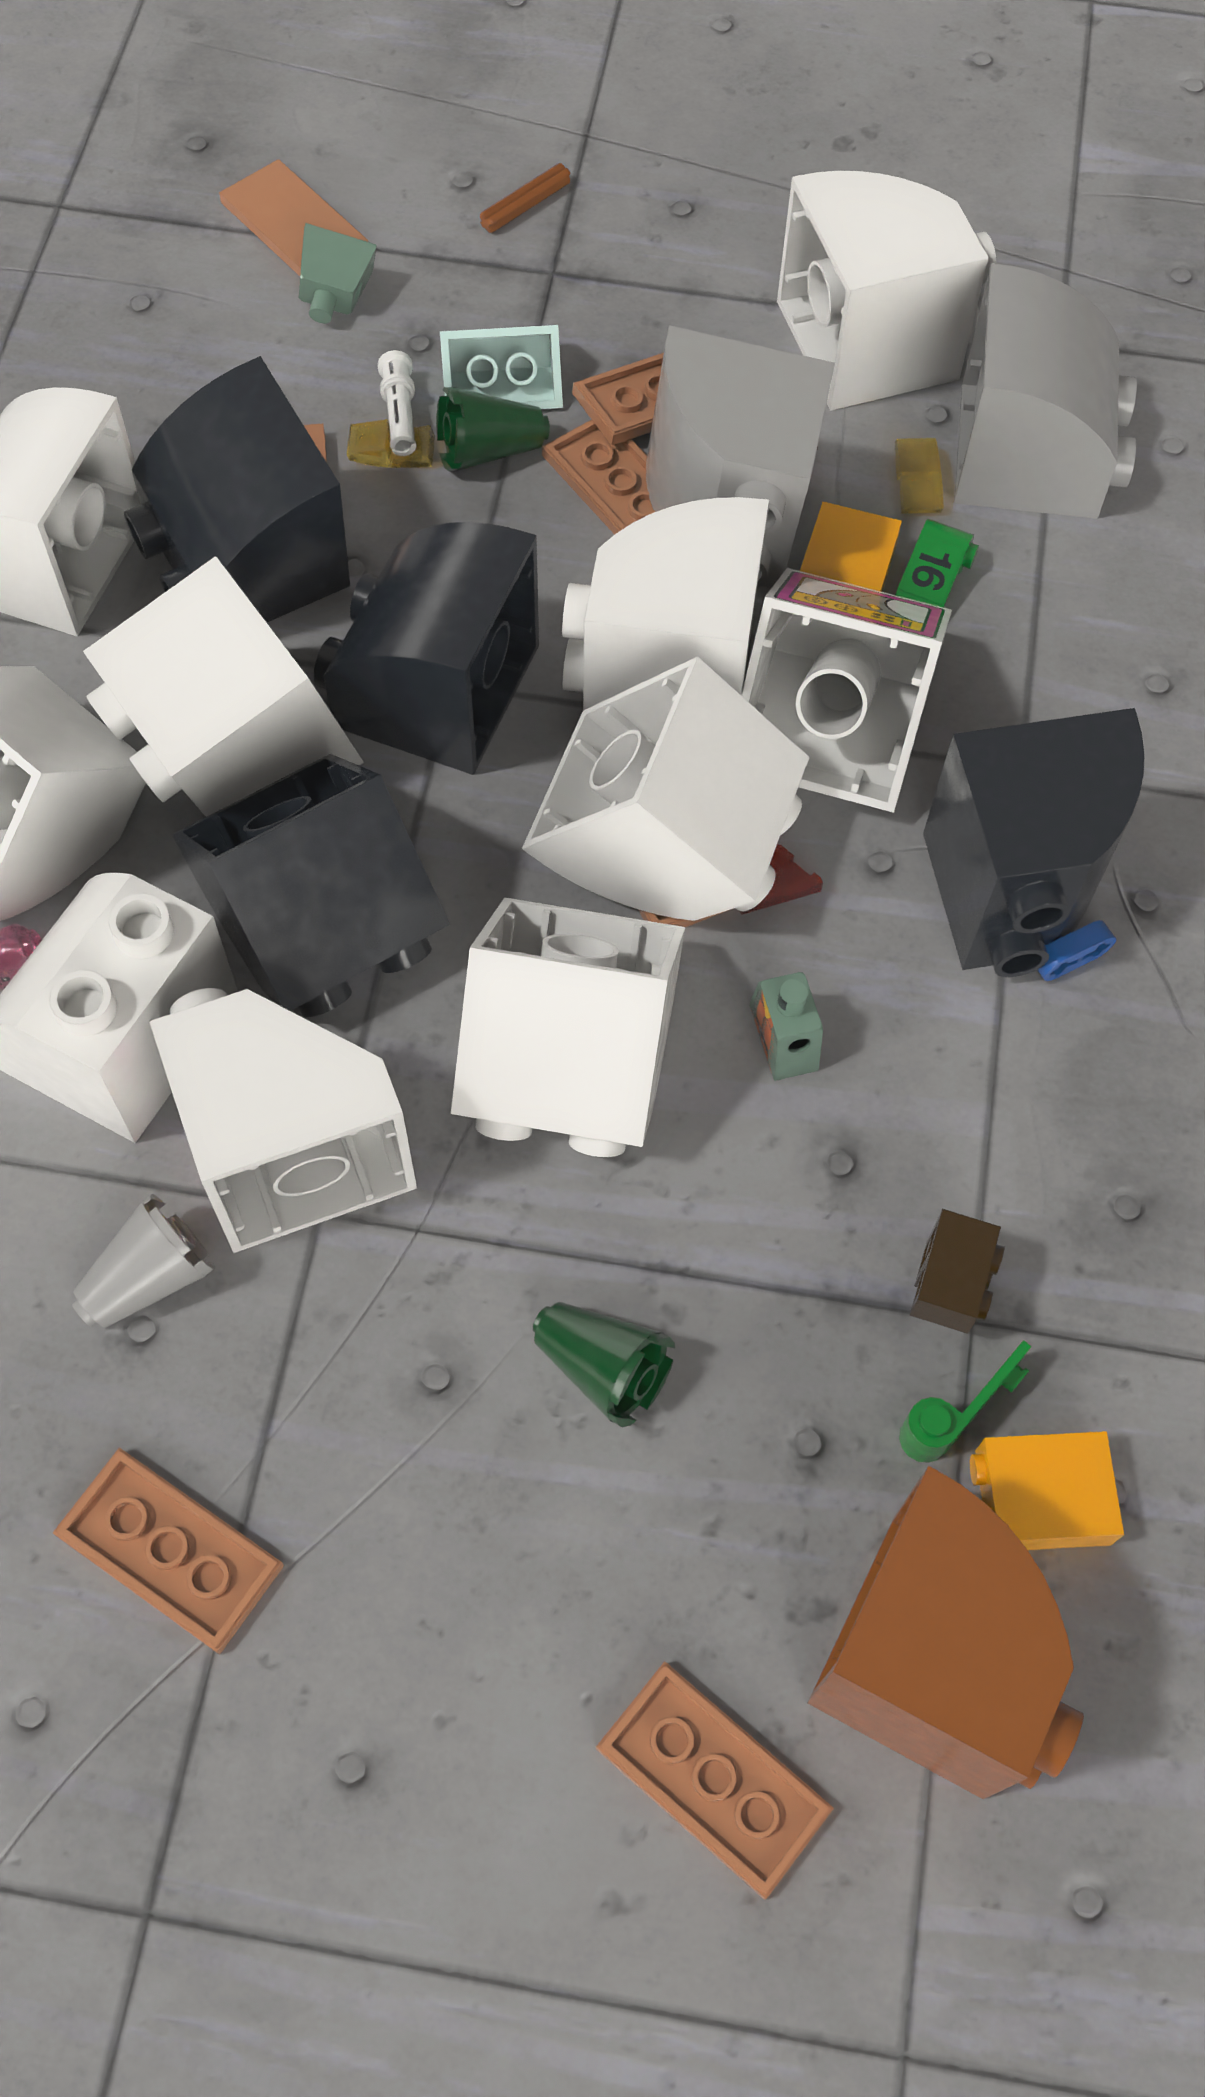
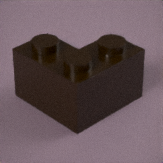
M942 1209L925 1245L914 1285L917 1287L910 1316L966 1334L969 1333L977 1319L985 1321L993 1296V1292L989 1291L988 1288L992 1276L998 1273L1005 1246L997 1244L1001 1226Z

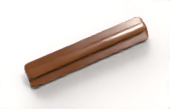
M557 163L488 207L480 214L481 226L489 233H493L570 183L569 175L571 173L569 169L565 168L562 163Z

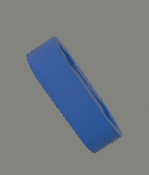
M1103 920L1092 922L1046 945L1049 960L1037 971L1045 981L1061 977L1102 956L1116 943V937Z

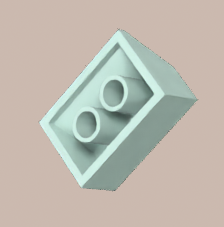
M558 325L440 331L444 387H457L537 406L540 409L563 408Z

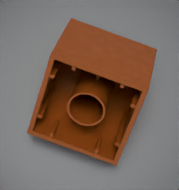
M928 1466L895 1514L807 1703L981 1799L990 1797L1017 1783L1031 1789L1038 1781L1042 1772L1056 1778L1072 1753L1084 1719L1082 1712L1061 1702L1074 1665L1068 1635L1058 1605L1036 1562L1011 1528L986 1503L958 1482Z

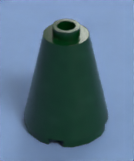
M444 387L442 390L447 396H439L436 414L437 441L445 442L447 453L439 454L444 468L448 471H458L539 449L542 447L543 441L549 438V419L547 415H543L540 407L457 387Z
M557 1302L551 1307H544L538 1313L533 1323V1332H535L534 1342L539 1349L611 1422L622 1428L630 1426L637 1421L630 1414L638 1406L648 1410L663 1388L671 1371L673 1359L666 1356L667 1347L675 1349V1342L662 1332L563 1302Z

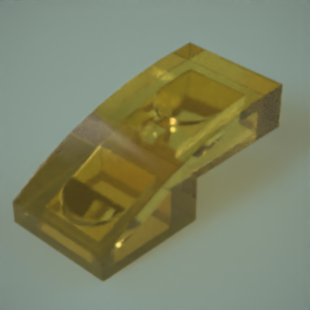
M388 419L350 424L347 457L350 461L378 467H432L435 435L431 425L413 427L416 441L415 451L407 456H398L392 452L393 448L390 447L391 439Z
M936 438L896 439V479L900 480L901 514L941 513L944 508L941 465Z

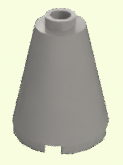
M151 1194L140 1203L73 1290L77 1300L72 1306L78 1316L90 1327L98 1323L106 1328L206 1277L216 1268L214 1263L203 1261L209 1254L177 1214L167 1219L159 1211L166 1203L154 1194Z

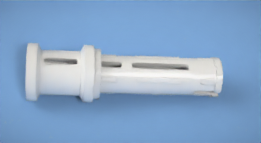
M393 350L382 354L378 360V372L383 378L380 383V394L387 402L392 452L398 456H407L416 449L411 400L415 394L414 381L410 378L413 365L408 354ZM391 362L393 363V370H390Z

